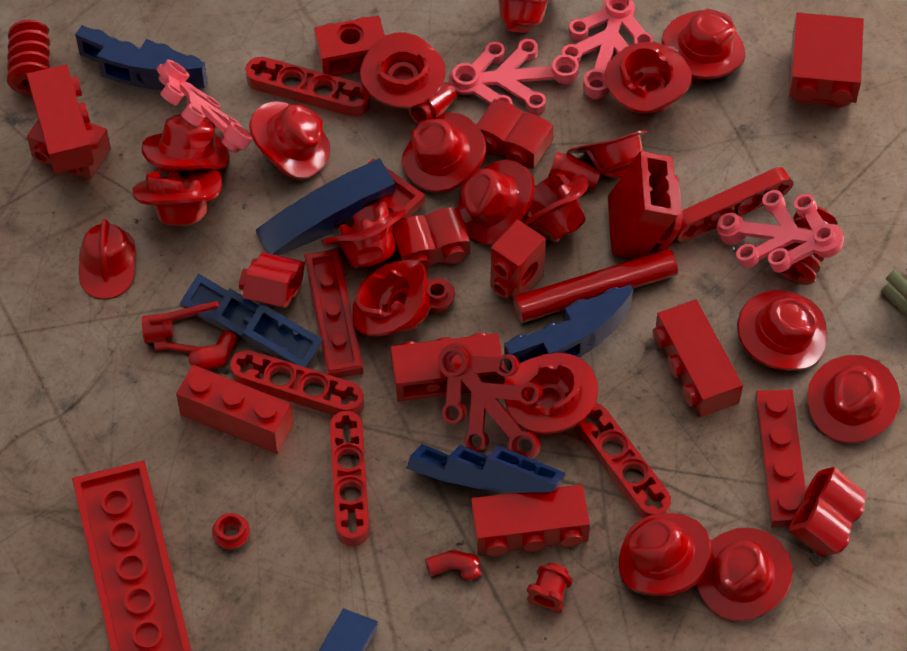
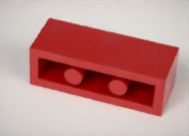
M67 64L28 73L27 78L53 173L58 174L94 165L92 150H96L98 147L93 129L86 130L85 123L90 122L85 102L78 104L77 97L82 96L78 77L70 76Z
M697 299L658 312L656 327L653 328V337L658 348H664L667 353L668 366L672 375L675 378H680L687 404L690 407H695L700 418L739 404L743 384Z
M476 333L470 337L454 339L442 337L435 341L421 343L409 341L397 346H391V362L397 402L446 396L448 378L441 372L438 365V358L442 349L452 343H461L469 347L474 356L499 357L502 355L499 334ZM457 354L453 357V365L456 368H460L463 360ZM474 370L483 382L504 384L505 377L500 376L496 371ZM463 382L462 393H470L471 391Z
M192 365L176 393L181 416L276 454L279 453L294 425L291 403L195 365Z
M583 484L557 487L554 492L509 493L471 498V516L477 555L500 556L508 551L521 549L533 552L539 551L545 546L553 545L573 547L589 540L590 521Z

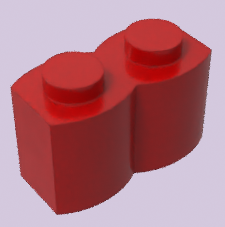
M494 99L476 124L485 137L487 154L494 153L505 156L508 160L516 161L530 169L535 168L553 141L554 125L540 116L522 112L519 108L502 100Z
M459 207L439 209L425 216L406 217L393 224V234L397 246L396 251L400 261L418 260L427 270L436 263L455 264L470 255V241Z
M262 252L258 259L253 258L248 269H243L241 272L239 289L243 290L242 298L286 308L291 302L292 297H296L302 287L305 261Z
M835 467L818 471L805 492L804 501L792 518L789 532L821 557L842 552L850 541L849 534L852 523L857 521L864 512L866 492Z

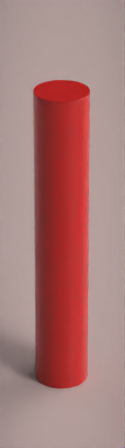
M666 249L513 296L514 309L520 323L564 311L566 307L577 300H588L602 295L610 288H621L631 285L632 289L677 276L678 267L672 251Z

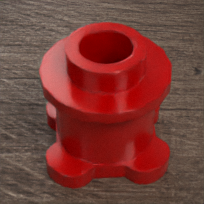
M548 563L547 565H541L536 571L538 575L536 583L528 585L526 590L529 593L527 600L533 605L542 606L555 613H561L564 608L562 605L563 594L566 588L571 587L573 580L568 575V570L560 564Z

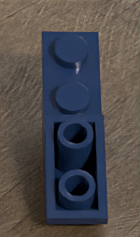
M83 25L75 34L79 55L98 62L102 77L135 87L163 90L165 85L158 79L160 74L157 71V67L169 59L182 66L189 73L186 81L197 89L205 88L208 84L205 62H202L193 55L187 56L175 51L166 44H158L146 39L143 45L137 48L131 42L120 41L108 36L99 29L93 30Z
M631 285L621 288H610L602 295L588 300L580 299L565 308L564 322H553L546 325L542 330L528 335L520 334L513 337L510 341L504 343V355H514L518 359L519 364L528 359L551 353H566L576 357L583 356L606 339L624 320L632 305L633 289ZM505 359L504 362L510 372L512 363L509 359Z

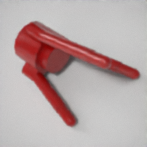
M214 301L165 314L142 316V333L145 344L154 343L155 351L171 350L190 353L193 349L200 348L192 345L167 342L168 338H174L173 321L196 316L194 314L218 308L219 303Z

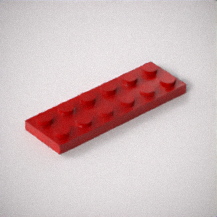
M145 460L73 477L72 481L111 651H191Z

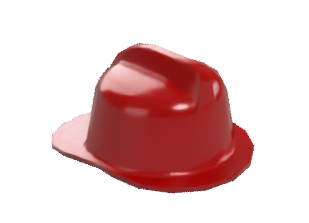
M498 0L500 19L506 23L507 30L510 32H529L534 26L542 23L548 1L551 0Z
M648 130L637 131L615 140L574 147L567 152L570 154L587 153L602 174L612 178H620L638 153L643 151L641 137L646 135Z
M102 219L101 224L90 228L85 233L79 253L78 270L80 285L84 291L94 298L105 300L118 297L126 292L132 284L135 274L136 253L135 241L132 236L122 228L110 224L108 219Z

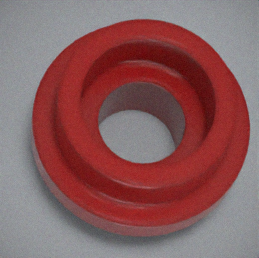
M440 278L427 281L426 293L430 298V311L435 313L446 311L455 300L454 287L447 280ZM433 292H442L443 294L436 296V295H433L432 293H433Z
M236 513L223 514L213 525V539L223 549H238L249 539V524L244 517ZM228 530H236L238 532L234 536L225 535Z

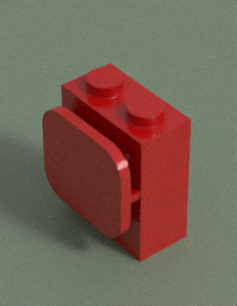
M796 12L789 67V97L800 103L847 106L851 103H857L861 85L864 18Z
M640 151L607 196L611 254L634 259L648 255L651 250L653 253L666 250L679 234L682 225L680 185L678 177L674 175L673 157Z

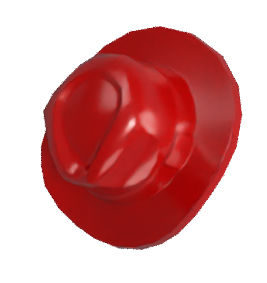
M711 9L690 12L672 20L663 31L662 44L672 48L685 59L691 69L693 78L714 79L726 76L740 68L745 60L744 44L736 32L732 18L725 13Z
M406 32L388 34L379 39L369 49L360 69L361 82L368 94L380 103L395 108H413L425 104L442 87L446 75L445 63L440 54L424 39Z
M639 42L625 47L608 62L604 73L606 85L611 95L628 110L644 114L664 113L672 103L676 102L687 92L692 82L691 69L685 59L672 48L657 42Z
M273 101L260 106L252 114L249 129L254 143L286 176L296 180H306L315 176L325 166L330 156V143L322 131L323 121L315 112L300 104L289 105L285 102Z
M445 112L434 119L422 120L411 131V140L402 155L401 163L403 170L417 187L432 193L451 192L462 186L482 165L486 154L485 137L480 128L463 114Z
M181 114L174 115L166 120L162 133L146 137L142 143L141 153L149 163L155 165L161 172L169 173L177 170L193 172L196 169H224L230 164L229 151L222 143V139L215 134V125L207 117L196 127L186 121Z
M500 160L477 170L467 179L460 190L461 198L458 207L470 238L483 245L493 246L517 219L522 221L533 200L535 190L534 178L528 168L516 161Z
M199 169L180 176L177 171H171L164 178L159 171H153L146 174L145 181L137 183L132 188L133 197L138 203L154 205L158 220L166 225H194L204 219L207 214L206 201L220 195L222 178L220 173L214 169Z
M557 173L535 185L533 200L521 222L528 227L532 226L542 236L554 243L560 241L563 236L577 231L586 222V214L578 199L588 188L587 177L581 174L568 179L564 174Z
M385 201L374 203L363 208L353 216L352 227H348L346 224L341 225L340 236L323 239L321 243L327 249L334 245H339L354 269L379 264L389 259L396 251L397 246L393 234V224L407 214L406 209L389 213Z
M412 259L397 261L377 269L368 276L356 291L353 302L354 326L361 333L373 337L415 330L426 319L431 309L430 298L426 293L427 273L424 265L420 261Z
M772 290L759 293L750 298L740 311L737 321L738 338L744 350L761 364L779 370H805L815 365L823 355L827 343L826 322L822 311L810 299L789 291Z
M566 353L544 354L520 363L518 372L513 376L506 377L504 384L520 386L525 383L534 382L542 388L543 395L541 400L532 405L523 404L520 400L504 399L509 414L524 430L534 434H554L573 428L584 421L592 412L598 397V381L592 368L581 358ZM528 387L525 390V396L528 400H533L536 395L535 390L532 387Z
M845 355L830 360L819 368L809 383L807 404L813 422L822 434L839 443L855 444L875 438L888 429L895 421L900 409L901 396L898 384L890 370L879 361L863 355Z
M662 513L645 517L628 530L623 540L619 556L621 578L628 588L639 594L671 596L684 592L695 586L708 571L712 559L710 535L698 520L683 514Z
M735 528L721 533L711 540L712 559L707 573L697 583V587L704 602L713 613L732 622L751 621L772 611L787 596L792 584L793 567L790 555L777 538L766 531L755 528Z

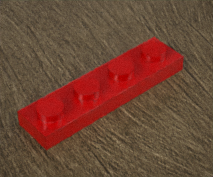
M793 389L756 391L755 402L771 527H790L792 518L804 501L806 492Z

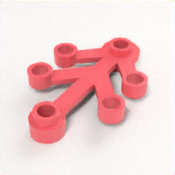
M605 0L602 10L583 19H574L569 24L570 38L581 42L564 46L561 55L574 54L580 64L581 56L600 48L595 68L588 71L584 75L583 90L591 99L599 100L609 93L604 74L607 64L612 59L614 50L616 53H619L629 46L619 34L621 24L634 38L633 44L642 41L654 42L653 36L645 32L633 17L635 5L632 0ZM608 22L606 30L587 38L590 29ZM580 28L583 29V31L578 32L575 31V29Z
M523 39L519 42L518 48L496 71L484 72L490 64H499L505 58L504 45L493 41L486 45L485 51L472 64L461 63L455 66L449 75V83L456 89L457 94H475L488 104H491L496 99L513 105V101L509 96L499 95L486 86L497 84L525 102L526 110L529 113L539 115L546 109L545 95L532 91L520 82L555 79L561 85H569L578 77L579 63L575 57L563 54L553 60L552 66L517 69L524 61H533L538 55L537 42L533 39ZM530 48L532 51L526 52L523 49ZM497 51L499 54L494 55L490 52ZM537 101V102H540L541 104H540V105H533V104H531V103Z
M169 59L164 64H159L157 67V71L160 74L158 79L165 85L160 95L166 101L176 106L185 95L187 107L181 115L186 121L198 127L206 116L223 133L224 138L221 141L228 149L238 153L241 149L245 150L253 140L250 133L234 118L220 111L221 105L215 99L188 83L186 80L189 77V73L182 66Z
M778 190L768 191L763 196L762 202L766 211L773 214L779 226L745 222L742 217L735 213L722 215L717 224V232L722 242L728 245L738 244L746 236L770 239L756 247L753 244H744L737 249V259L744 268L754 267L758 264L759 260L768 256L772 270L784 272L792 264L814 253L824 258L835 256L841 251L844 242V234L839 226L824 223L817 212L818 207L811 194L798 196L794 201V207L800 217L806 218L812 230L797 227L785 208L786 202L782 193ZM793 243H802L790 251L784 249Z

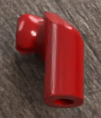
M223 331L216 345L193 349L188 356L189 364L205 370L223 367L227 363L238 341V337L230 331Z
M449 550L425 559L430 576L457 569L461 570L462 578L468 581L480 577L482 573L478 565L480 560L476 555L458 550Z

